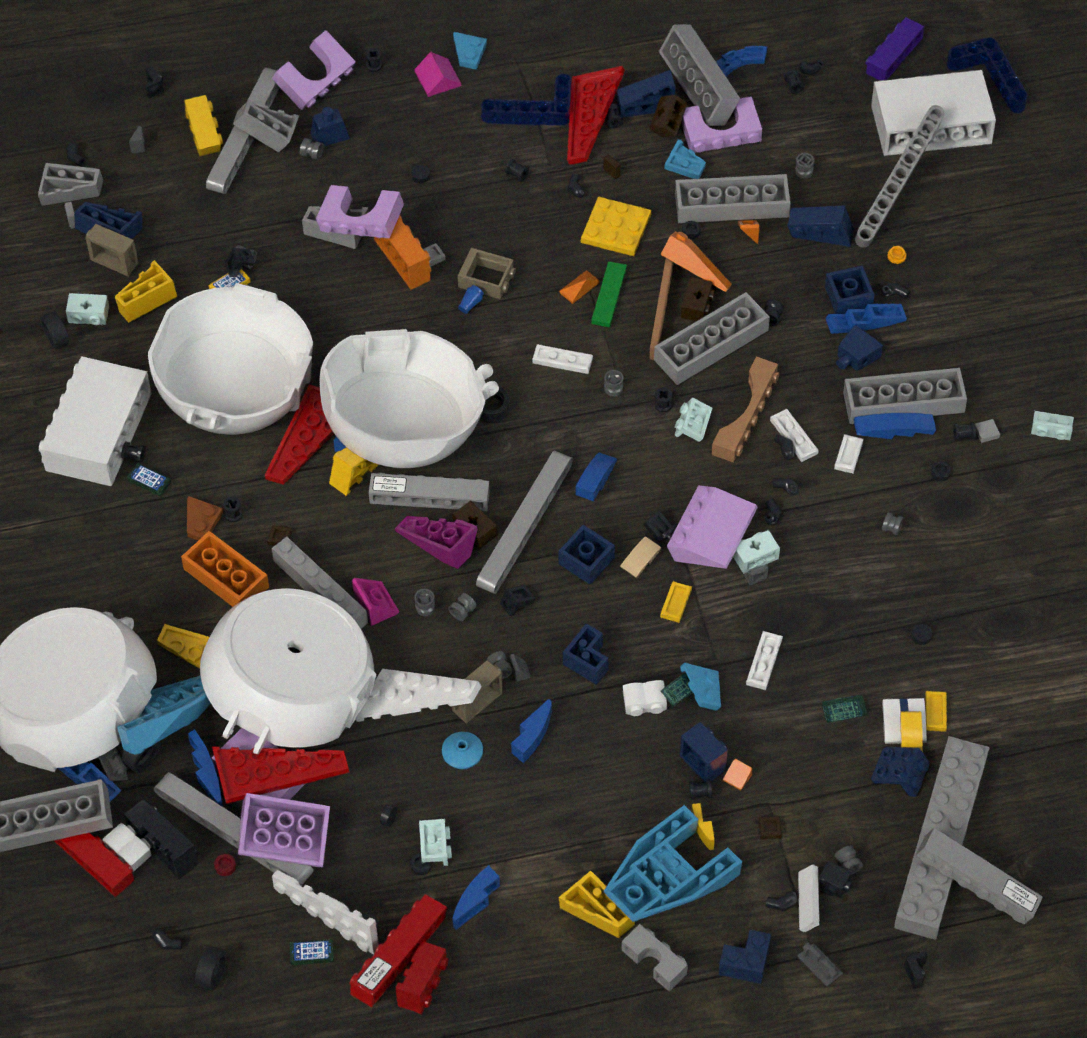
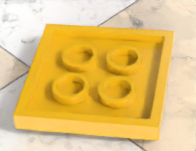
M598 197L582 234L581 243L635 256L650 219L651 210Z

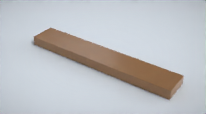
M667 258L665 260L650 344V359L654 360V346L658 345L661 341L673 272V261Z

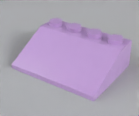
M698 485L667 545L674 561L727 569L758 508L757 505L716 487Z
M246 793L242 804L238 855L323 867L330 806Z

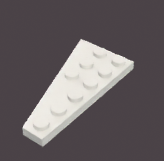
M382 669L374 682L370 697L357 716L356 721H364V718L367 717L378 719L381 718V715L385 714L396 716L420 712L422 708L427 707L431 710L438 709L439 705L445 704L456 706L472 703L482 686L478 681Z
M279 870L272 875L273 887L281 894H287L296 905L301 904L307 908V911L312 916H318L323 919V922L329 928H336L345 939H351L356 942L362 951H369L373 955L375 954L379 945L374 919L369 917L368 920H365L362 914L356 910L353 913L349 912L345 904L321 892L318 895L312 891V887L308 885L301 887L296 879Z

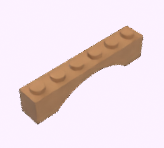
M759 357L755 358L749 370L748 379L752 393L750 404L736 421L719 430L712 444V455L733 463L736 457L741 455L743 450L742 444L744 441H748L751 433L750 428L751 426L755 427L758 420L757 414L763 411L765 406L764 400L766 397H770L772 392L771 386L778 381L780 373L777 372V363Z

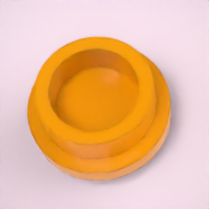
M900 246L892 247L888 251V260L895 264L904 262L906 259L905 250Z

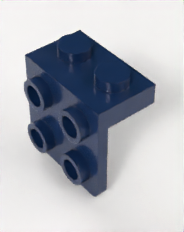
M885 747L879 757L871 780L873 783L900 784L908 796L916 797L930 762L920 748Z

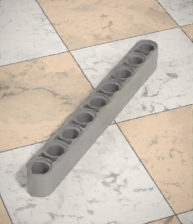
M266 67L263 69L248 98L249 101L269 106L270 108L280 88L272 79L277 70ZM234 126L206 182L208 190L223 194L228 191L254 140L253 136Z
M933 105L928 109L859 227L855 237V242L858 246L867 247L873 241L939 128L944 117V110L941 106ZM931 114H936L939 118L935 119ZM922 129H928L930 133H924ZM913 144H919L922 148H916ZM904 159H910L913 163H907ZM896 174H902L904 178H898ZM887 189H893L895 193L891 194ZM878 204H884L887 208L882 209ZM869 219H875L878 223L873 224ZM866 234L869 238L863 239L860 235Z
M557 451L552 452L480 572L476 582L477 587L494 594L497 593L569 472L573 462L572 457Z
M169 772L154 787L156 794L163 800L238 848L241 820L239 817ZM251 857L274 873L279 870L296 879L300 886L304 884L314 871L309 865Z

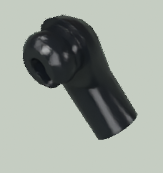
M572 174L567 189L573 196L582 198L585 190L578 184L580 176Z
M773 478V488H783L791 496H796L799 493L800 488L792 479Z
M771 498L765 502L770 511L767 516L765 515V521L768 525H775L782 512L775 500Z
M788 891L779 899L768 896L766 907L786 911L795 905L797 895L793 891Z

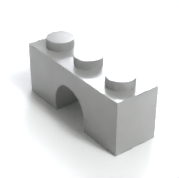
M639 924L622 940V951L637 964L645 957H654L660 962L654 968L653 978L668 991L687 975V962L680 955L676 956L665 942H660L655 938L654 933L649 928H644Z

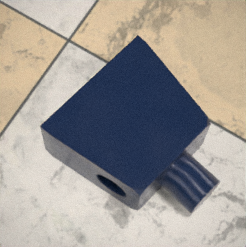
M325 107L322 113L313 116L311 137L314 142H322L324 146H328L349 139L338 109Z
M855 325L839 344V359L836 361V364L842 370L847 366H851L856 371H859L882 356L883 345Z

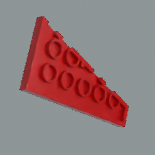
M623 66L572 77L567 154L569 165L588 160L625 72Z
M309 384L300 402L299 409L296 410L265 473L266 480L284 485L334 435L323 412L320 387Z
M212 747L226 804L243 800L246 793L262 795L349 773L345 753L341 750L306 752L305 749L286 751L285 749L262 748L261 752L257 755L253 753L254 748L251 750H240L239 747H231V749Z

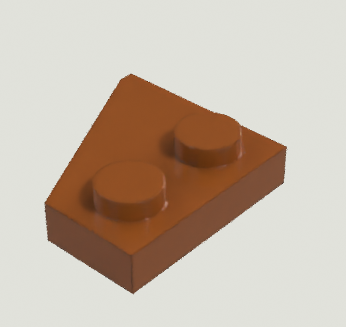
M188 496V537L200 540L208 531L212 532L223 514V508Z

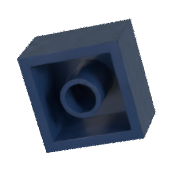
M863 265L826 273L825 289L835 314H845L848 309H865L867 304H873L874 292Z
M582 525L558 551L559 565L588 584H591L615 558V545L585 525Z
M699 722L681 735L680 756L704 782L706 780L711 782L726 771L727 747L722 741H718L714 737L709 727H705Z

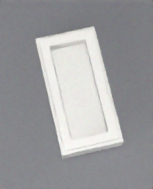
M844 434L834 469L854 474L863 444L862 438Z

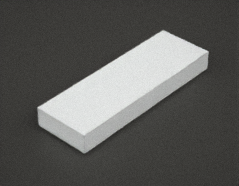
M538 344L533 356V364L589 374L593 355Z
M788 409L770 417V421L778 432L793 441L794 453L801 462L818 454L817 447Z
M763 631L746 685L766 690L783 636Z
M810 865L798 872L799 930L807 932L819 925L818 867L815 865Z

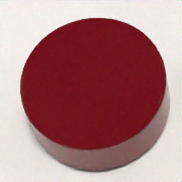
M229 854L219 855L214 862L215 870L221 876H229L234 873L236 869L234 857Z

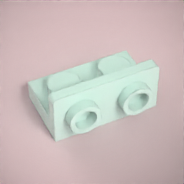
M693 397L687 403L684 402L679 411L681 416L675 424L676 432L674 436L679 437L683 433L700 442L704 437L712 407Z
M1035 411L1031 434L1041 437H1053L1060 440H1070L1074 417Z
M445 819L419 821L422 863L443 861L444 866H448V858H452L451 845L447 846L446 840L450 839V827H445Z

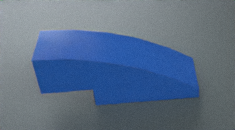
M598 453L580 477L576 485V495L594 501L599 490L602 491L617 458Z
M550 699L520 724V736L511 743L512 754L523 763L534 753L547 731L552 713V701Z
M489 865L473 879L462 894L453 915V927L456 930L489 905V894L500 887V877Z

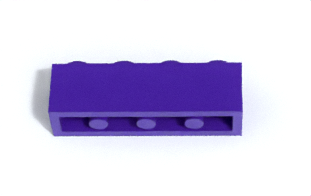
M905 17L901 23L899 22L896 25L893 33L887 35L885 42L877 47L874 55L869 56L866 61V74L880 81H887L922 40L924 26Z

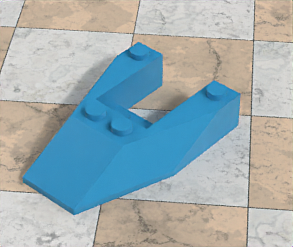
M201 676L151 690L152 697L140 717L117 726L123 749L131 754H140L144 752L145 748L154 745L196 720L211 704L204 691Z
M685 805L636 841L604 890V893L632 922L694 901L726 886L740 875L742 861L729 848H726L698 871L675 850L678 845L697 831L699 819Z

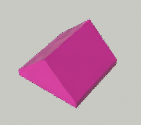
M430 52L415 68V73L428 97L461 86V82L449 60L440 55Z
M360 578L352 580L354 597L367 611V619L371 626L399 613L382 581Z

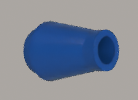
M475 285L468 287L458 306L459 310L467 314L483 299V291Z

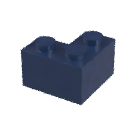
M586 623L563 651V665L596 685L608 671V657L598 652L603 646V633Z
M750 930L745 949L724 944L719 964V975L761 984L770 947L771 934Z

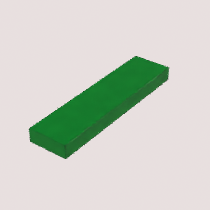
M608 261L591 324L604 327L611 326L627 265Z

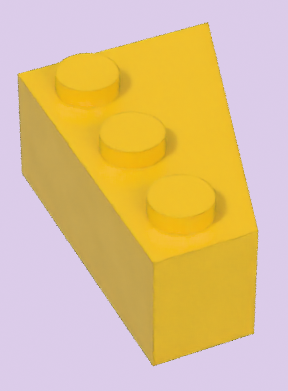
M206 95L184 100L185 115L189 119V127L193 133L199 156L221 151L220 145L223 144L221 134H217L216 128H218L216 117L212 118L213 106L211 100L207 101Z
M154 260L151 263V267L146 272L142 271L134 283L130 282L115 296L120 314L129 323L177 297L173 280Z
M346 447L336 452L333 457L334 461L329 484L347 496L351 492L350 487L356 482L360 484L363 481L362 476L368 470L372 472L379 464L356 455Z
M592 871L588 872L559 897L561 909L618 938L635 925V921L632 922L604 893L607 886Z

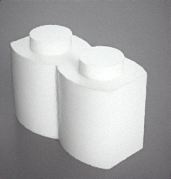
M656 680L623 685L626 714L639 716L645 712L659 714L667 710L664 681Z
M120 823L102 840L105 844L104 846L108 850L113 849L119 856V860L122 863L127 862L134 872L151 856V846L144 838L140 840L136 837V832L130 825L125 826Z

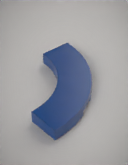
M747 46L741 50H732L722 55V58L716 63L727 77L738 67L748 64H764L767 47Z

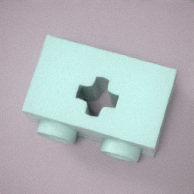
M69 293L66 308L68 323L106 325L109 311L107 295Z
M769 530L756 533L753 537L746 540H741L733 558L744 574L779 559L780 548Z

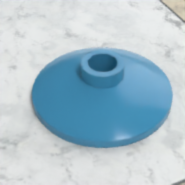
M469 732L453 733L446 738L442 745V756L445 762L457 769H467L475 766L483 755L482 742L476 735Z

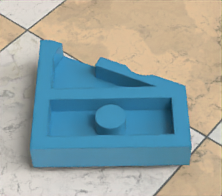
M454 32L453 39L455 41L459 66L477 70L487 45V39Z
M679 139L665 163L666 170L693 179H699L706 167V162L697 157L694 151L688 150L683 146V142Z
M688 663L681 665L680 669L682 672H686L690 680L688 685L694 693L698 705L717 711L721 707L719 671Z

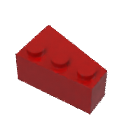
M421 941L411 959L410 969H406L403 976H406L403 984L398 983L396 986L398 1006L419 1014L423 1013L425 1007L428 1008L432 1000L431 993L433 989H437L440 983L439 975L441 970L445 971L448 965L449 958H447L446 949Z

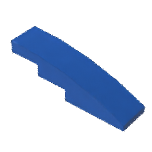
M867 304L865 309H848L845 314H828L826 322L830 333L834 334L849 333L855 325L863 331L904 322L907 317L902 304Z
M884 413L858 416L853 419L856 434L861 436L892 439L894 435L913 437L915 433L933 435L936 431L933 414Z
M196 730L188 733L191 746L195 750L192 752L194 764L199 769L196 771L197 781L208 797L223 807L220 785L213 761Z
M85 762L74 766L58 768L77 785L102 779L108 788L110 802L121 792V789L112 781H109L108 777L92 763Z

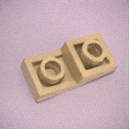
M645 536L620 567L635 578H638L648 563L651 564L661 550V547Z

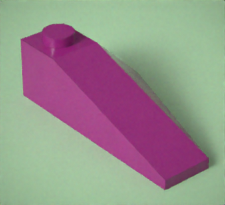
M406 516L395 528V531L443 563L459 569L471 556L477 526L463 520L447 522L446 519L442 518L439 521L429 520L428 517Z

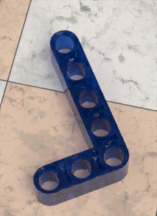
M984 38L953 47L949 50L947 67L950 70L959 71L984 63L1009 109L1014 113H1021L1025 110L1027 92L995 39Z
M560 74L556 77L554 101L486 99L481 103V118L483 122L489 124L566 125L570 119L571 77L567 74Z

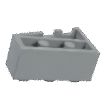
M248 100L238 110L233 125L280 152L290 142L299 116L284 114L282 110L274 111L269 109V106Z
M46 163L38 192L41 205L100 196L103 184L101 171L95 168Z
M309 206L302 219L305 235L356 249L362 236L320 231L316 217L321 207ZM349 207L346 215L351 217L363 216L369 213L368 207H362V210H355Z

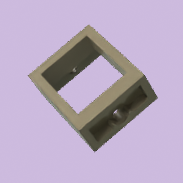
M97 224L87 232L86 241L90 260L129 277L138 265L134 240Z
M471 248L458 274V287L467 290L468 287L475 285L483 291L484 295L501 299L503 293L508 291L510 278L513 279L515 276L516 268H514L513 259ZM480 265L504 272L499 285L472 278L471 276L476 266Z
M488 660L465 678V680L478 681L482 686L474 701L468 704L452 706V711L466 724L502 694V672L497 665H492Z

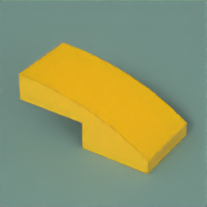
M900 711L901 747L920 748L923 752L921 711Z
M692 804L691 812L699 819L697 833L709 850H714L712 821L703 822L701 804Z

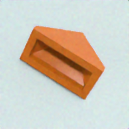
M757 220L738 221L740 229L758 244L759 223Z
M586 270L561 289L560 294L573 304L597 286L600 281Z

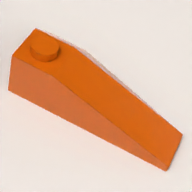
M675 231L670 235L661 253L662 256L700 278L712 282V285L725 292L731 287L732 284L694 242L688 239L686 234Z

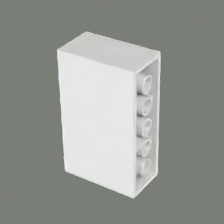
M982 70L874 82L871 106L884 156L903 154L928 109L933 105L943 108L944 117L925 151L992 144L996 119ZM931 114L933 118H939L936 114ZM922 129L924 133H930L928 129ZM913 144L916 148H922L919 144Z
M81 357L79 363H76L74 366L72 378L67 382L65 394L61 395L60 405L53 413V421L51 425L47 426L46 436L39 444V451L42 455L45 471L112 486L123 461L121 457L122 447L126 441L131 443L151 396L147 371Z

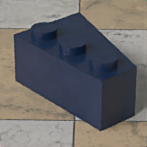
M671 70L618 89L617 104L620 106V116L625 118L655 113L661 96L675 95V84Z
M84 202L74 212L75 229L85 234L95 224L130 239H133L143 229L142 212L138 211L134 214L125 212V209L122 208L112 210L108 209V206Z
M845 205L791 208L788 228L793 238L851 247L854 228Z

